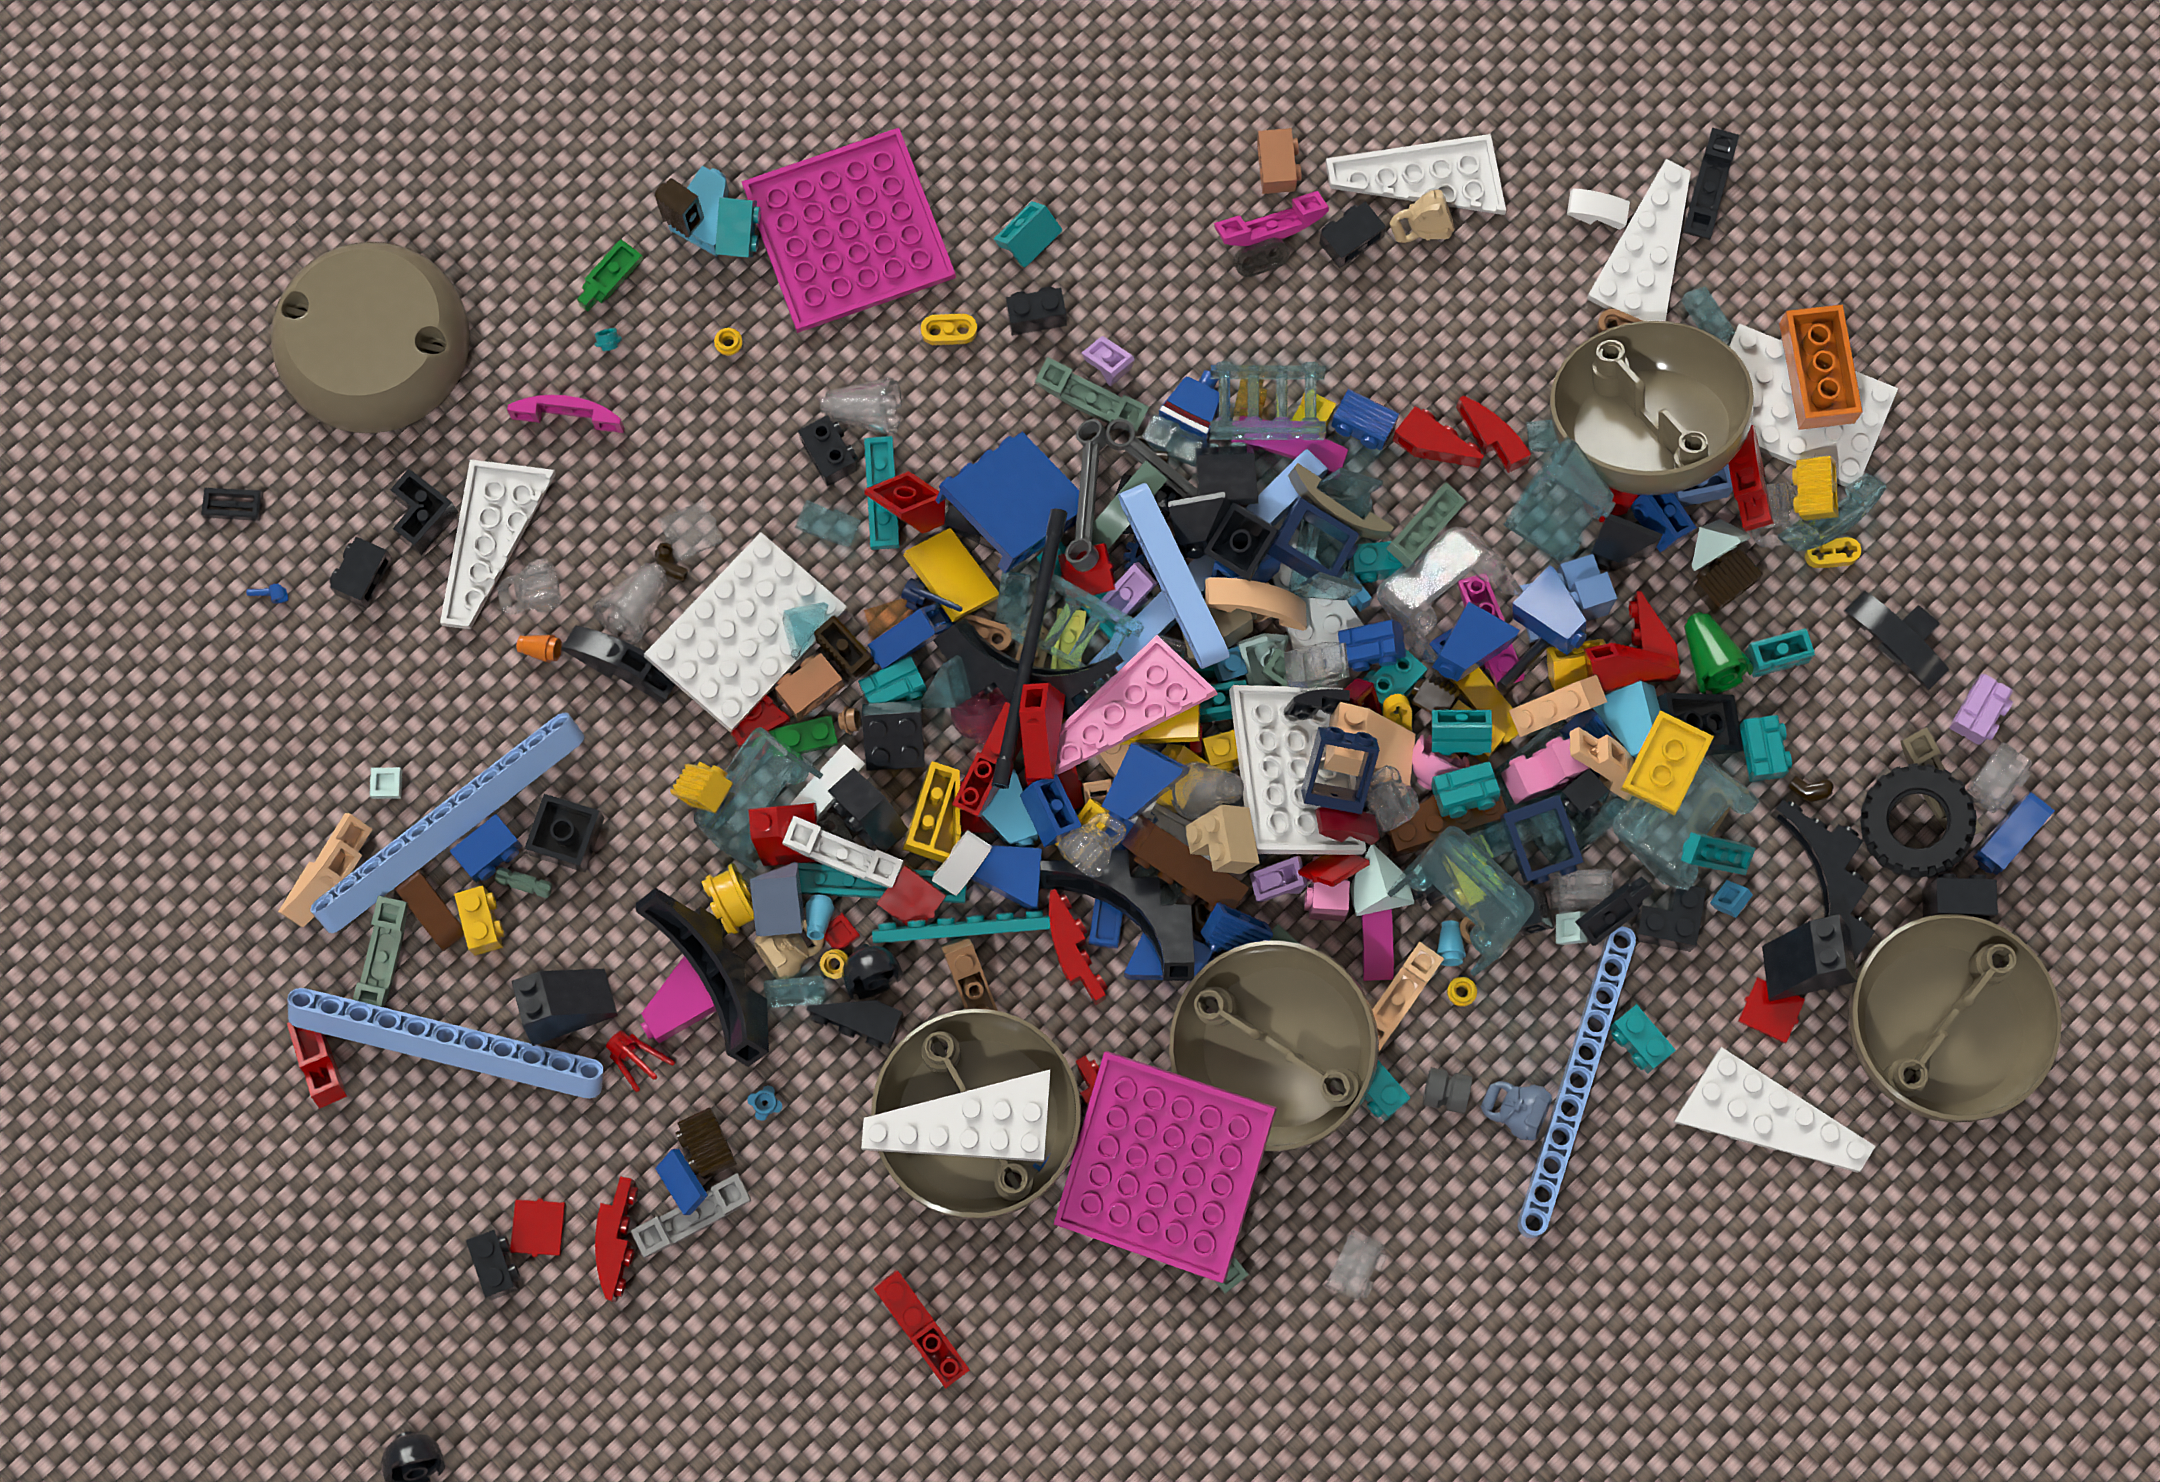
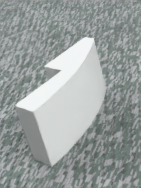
M1572 189L1570 191L1567 215L1590 225L1598 220L1621 230L1627 225L1630 202L1601 192Z
M967 830L952 848L950 856L934 873L932 881L957 896L982 864L992 846Z

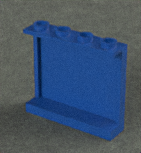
M1022 431L1015 437L1008 436L996 450H987L975 464L970 462L965 465L954 478L952 476L947 477L939 485L940 492L935 500L939 504L947 498L1001 554L1002 558L998 567L1006 574L1044 547L1051 509H1062L1068 513L1064 532L1076 525L1079 489Z

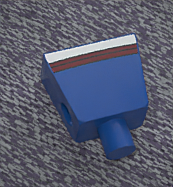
M1204 370L1199 381L1186 376L1160 407L1158 420L1206 444L1221 403L1222 394L1214 390L1219 377L1208 370Z

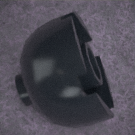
M863 944L853 949V954L847 958L842 969L843 982L849 997L852 999L854 994H857L859 999H866L890 989L889 982L896 979L898 983L904 975L898 960L891 951L884 947L869 946L868 944Z
M411 1431L399 1434L387 1446L381 1460L385 1482H431L427 1476L434 1474L436 1471L439 1476L446 1467L438 1443L428 1435Z

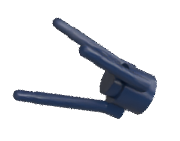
M910 578L901 594V598L907 601L905 607L914 612L920 609L918 604L924 606L927 599L959 612L963 610L961 606L930 593L921 579L918 582Z

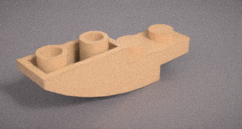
M1580 727L1570 731L1569 749L1571 757L1599 773L1600 781L1608 790L1639 809L1644 807L1643 800L1621 790L1635 762L1631 754L1608 734L1597 739Z
M345 813L316 861L308 862L278 912L300 927H304L315 917L310 911L312 904L353 871L362 857L359 850L371 833L372 828L352 814Z

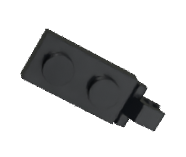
M1641 876L1632 883L1621 886L1576 920L1575 923L1592 946H1596L1641 912L1639 908L1643 904L1642 901L1655 891L1648 881Z

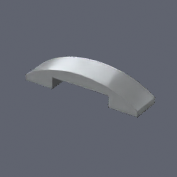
M737 1173L712 1186L711 1190L706 1192L708 1196L691 1215H683L680 1208L677 1207L660 1217L657 1216L632 1229L631 1233L643 1257L646 1258L688 1238L750 1202L751 1198L739 1174Z

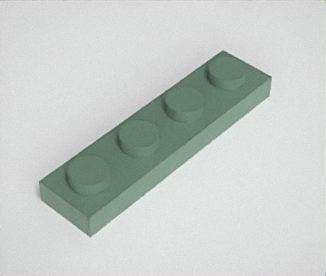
M1445 482L1386 549L1408 568L1467 501Z

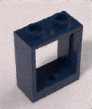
M1299 498L1288 512L1279 529L1280 532L1267 554L1323 589H1326L1332 582L1337 584L1346 570L1342 567L1345 560H1350L1358 548V545L1354 543L1359 533L1304 499ZM1301 519L1306 520L1343 543L1330 569L1288 544Z
M1318 727L1301 789L1304 804L1362 814L1380 751L1377 739L1365 732L1353 734L1344 732V730L1338 727ZM1325 744L1365 752L1354 790L1315 782Z
M1560 795L1500 816L1524 883L1532 881L1533 886L1550 880L1549 874L1560 871L1561 876L1578 871L1576 865L1584 862ZM1554 810L1571 859L1532 872L1515 823Z

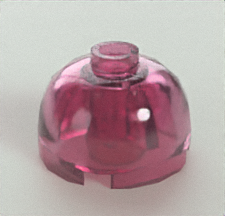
M977 694L974 697L970 695L953 701V706L950 705L953 726L957 732L967 739H975V743H986L1005 702H1007L1004 695L989 694L990 699H980V694Z

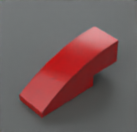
M1466 396L1459 398L1456 409L1484 455L1494 450L1508 473L1528 464L1531 452L1507 423L1480 403Z
M288 1022L287 1026L299 1067L305 1075L310 1096L318 1108H323L347 1097L325 1034L298 1028Z

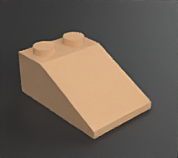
M1340 702L1330 716L1329 727H1338L1344 730V732L1353 734L1365 732L1377 739L1380 751L1371 780L1409 788L1416 734L1368 708ZM1327 745L1324 769L1358 777L1365 752Z

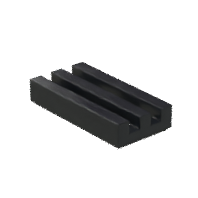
M204 487L201 515L203 518L260 521L261 515L259 513L262 510L261 499H263V492L260 490ZM210 496L252 498L254 502L210 500ZM209 507L253 509V511L251 512L209 509Z

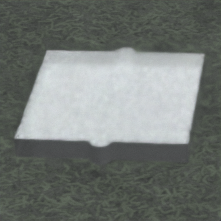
M704 500L658 520L666 536L665 543L672 546V552L677 562L723 542L715 525L717 523L716 518L711 516Z

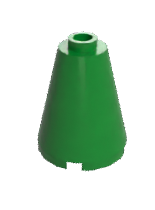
M1698 612L1687 619L1684 630L1697 687L1702 694H1706V691L1710 690L1713 694L1726 692L1744 682L1742 676L1746 672H1748L1749 676L1752 674L1754 667L1751 661L1710 614Z

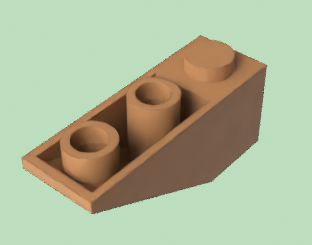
M963 936L940 945L964 1008L998 1011L969 936Z

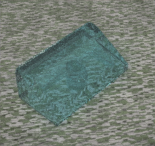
M1706 286L1684 294L1681 302L1699 329L1714 335L1721 341L1735 334L1733 327Z
M822 976L765 980L764 982L767 1005L770 1008L826 1003V985Z

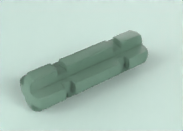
M499 867L495 875V881L498 884L505 886L509 884L511 888L531 894L536 892L537 896L544 898L550 896L553 887L549 881L542 879L538 881L536 877L516 871L512 873V871L503 867Z

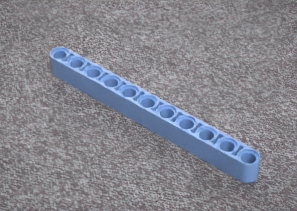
M1306 449L1258 495V504H1249L1246 509L1275 526L1290 511L1298 499L1301 498L1288 477L1294 466L1299 463L1321 479L1328 472V468ZM1209 555L1193 559L1187 565L1202 597L1205 595V580L1211 578L1214 562L1216 561ZM1163 591L1111 640L1088 665L1100 662L1118 652L1124 662L1115 667L1119 671L1156 635L1162 638L1177 623ZM1101 678L1098 679L1103 685L1106 683Z
M565 712L553 717L319 897L310 908L311 913L327 932L335 933L341 930L375 904L378 896L384 897L577 748L585 738L583 732L569 713Z
M1621 926L1607 936L1518 1219L1517 1226L1519 1232L1526 1238H1536L1544 1233L1553 1212L1635 947V934L1628 927ZM1614 936L1624 937L1627 941V948H1618L1614 944ZM1613 963L1619 970L1618 976L1608 975L1605 971V964ZM1596 992H1607L1610 997V1003H1600L1596 998ZM1588 1019H1597L1601 1023V1031H1591L1587 1025ZM1586 1046L1590 1048L1593 1053L1592 1060L1582 1059L1579 1055V1047ZM1573 1074L1580 1075L1584 1080V1087L1580 1089L1573 1087L1570 1083V1076ZM1562 1103H1571L1575 1107V1115L1572 1117L1564 1115L1561 1110ZM1554 1131L1564 1132L1567 1138L1565 1145H1558L1553 1141L1552 1133ZM1545 1159H1552L1557 1163V1173L1550 1174L1546 1172L1543 1166ZM1537 1187H1543L1548 1191L1549 1199L1547 1202H1540L1535 1198L1534 1192ZM1527 1216L1538 1218L1540 1221L1538 1231H1531L1527 1228L1525 1223Z
M307 988L294 989L287 998L288 1020L293 1026L582 1098H595L602 1091L603 1066L595 1059L538 1045L532 1046L530 1043Z

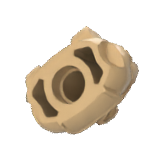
M1431 190L1422 195L1408 209L1395 214L1389 222L1396 241L1401 243H1408L1419 237L1426 240L1449 239L1455 230L1449 206L1441 190ZM1403 218H1408L1409 225L1413 230L1409 235L1405 234L1400 222Z
M804 919L803 929L807 934L806 919ZM799 933L757 936L754 946L777 980L783 981L793 978L801 970V965L805 959L816 955L823 948L824 938L822 940L811 939L815 946L807 947Z

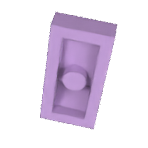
M1101 336L1081 353L1086 362L1101 371L1109 386H1112L1128 373L1135 360L1133 355L1104 336Z
M1139 562L1134 563L1115 584L1116 590L1109 591L1098 604L1116 624H1119L1148 601L1147 594L1158 582Z
M1300 856L1250 873L1256 902H1264L1286 893L1299 894L1308 884L1306 878L1299 876L1298 870L1303 867Z

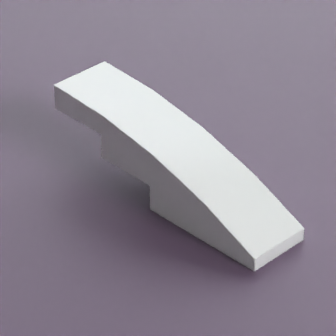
M843 745L790 805L816 803L818 824L828 814L827 810L832 806L831 803L834 802L828 790L851 769L855 768L860 773L866 767V764L847 746Z

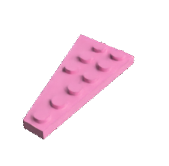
M1156 635L1116 675L1107 681L1061 725L1055 774L1059 775L1218 695L1217 691Z

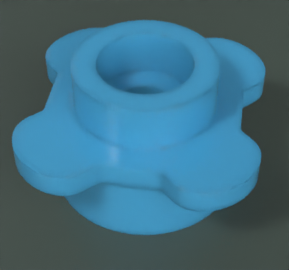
M765 1086L763 1090L748 1096V1104L753 1106L756 1112L755 1117L760 1121L766 1120L767 1116L773 1112L779 1113L782 1110L783 1105L776 1099L774 1095L775 1089L772 1086ZM764 1100L768 1102L766 1106L762 1105Z

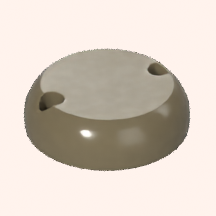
M360 242L341 246L320 255L295 275L285 288L275 308L270 339L271 351L280 379L291 397L303 410L326 425L343 431L380 433L403 428L431 413L447 398L459 381L466 365L469 353L470 330L466 310L458 291L450 279L433 262L412 249L397 244Z
M1641 321L1623 324L1607 329L1586 340L1572 351L1562 363L1553 381L1550 396V412L1555 437L1568 459L1594 481L1609 488L1635 495L1676 493L1696 486L1717 474L1735 457L1743 446L1751 427L1754 409L1752 381L1746 366L1736 352L1710 333L1686 324L1668 321Z
M1940 914L1924 917L1909 922L1881 940L1868 954L1856 975L1857 982L1852 985L1848 1003V1028L1852 1047L1868 1078L1887 1098L1903 1109L1924 1118L1949 1123L1986 1120L2003 1114L2024 1101L2039 1087L2050 1071L2061 1039L2062 1020L2057 992L2048 971L2037 955L2021 939L2005 928L1981 918L1960 914ZM2002 960L2003 967L1996 969L1995 967ZM1913 1076L1915 1083L1906 1084Z
M1260 941L1233 948L1219 955L1194 977L1185 989L1173 1016L1169 1053L1173 1073L1276 1107L1277 1111L1265 1151L1281 1152L1303 1148L1327 1138L1341 1128L1356 1113L1364 1102L1376 1074L1379 1057V1037L1373 1010L1365 993L1353 976L1342 965L1330 956L1302 944L1286 941ZM1215 997L1218 1003H1216L1210 998ZM1206 1005L1217 1011V1013L1209 1014L1206 1010ZM1340 1078L1343 1081L1344 1085L1335 1079ZM1331 1086L1343 1094L1334 1095L1331 1091Z
M965 1009L942 1014L926 1021L901 1040L888 1056L875 1084L871 1116L1050 1070L1044 1161L1048 1156L1049 1158L1039 1172L1032 1165L1036 1163L1041 1166L1044 1162L878 1151L885 1168L901 1189L915 1201L946 1216L978 1220L997 1218L1030 1205L1043 1196L1064 1173L1078 1142L1081 1127L1080 1095L1074 1074L1066 1058L1046 1034L1027 1021L1005 1012L990 1009ZM940 1042H944L948 1045L947 1052L944 1051ZM933 1045L939 1056H936L932 1053ZM1013 1172L1020 1174L1022 1177L1020 1185ZM1006 1176H1007L1008 1180L1010 1181V1183H1011V1185H1012L1013 1188L1008 1187V1186L1005 1184V1178H1006Z

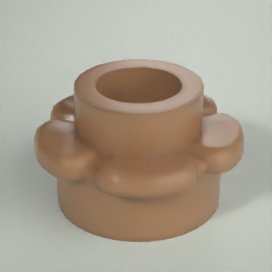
M845 706L842 713L838 714V723L840 729L845 730L849 735L853 734L854 731H860L861 717L857 708L850 709L848 706Z

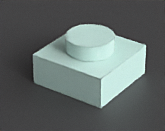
M400 767L371 768L370 797L372 799H401L402 769Z
M1585 912L1556 914V944L1569 945L1587 942L1586 937L1575 923L1576 920L1586 914Z

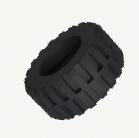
M1918 763L1908 764L1907 767L1900 768L1899 766L1892 769L1887 775L1883 774L1877 779L1875 785L1869 789L1861 809V834L1867 850L1883 868H1888L1896 875H1905L1913 879H1919V877L1931 878L1939 873L1947 872L1963 859L1974 839L1977 815L1971 794L1967 793L1965 785L1960 780H1956L1951 776L1952 773L1945 769L1943 771L1930 764L1926 766H1918ZM1912 794H1923L1934 798L1941 804L1947 817V826L1942 838L1934 845L1923 849H1914L1901 844L1892 834L1889 825V817L1894 805L1902 798Z

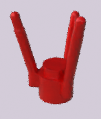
M620 1030L610 1038L606 1048L612 1053L609 1058L617 1064L635 1092H639L640 1088L622 1059L625 1062L631 1059L651 1079H657V1075L635 1054L637 1051L635 1045L667 1064L675 1065L674 1060L640 1041L633 1033L628 1036L623 1030Z

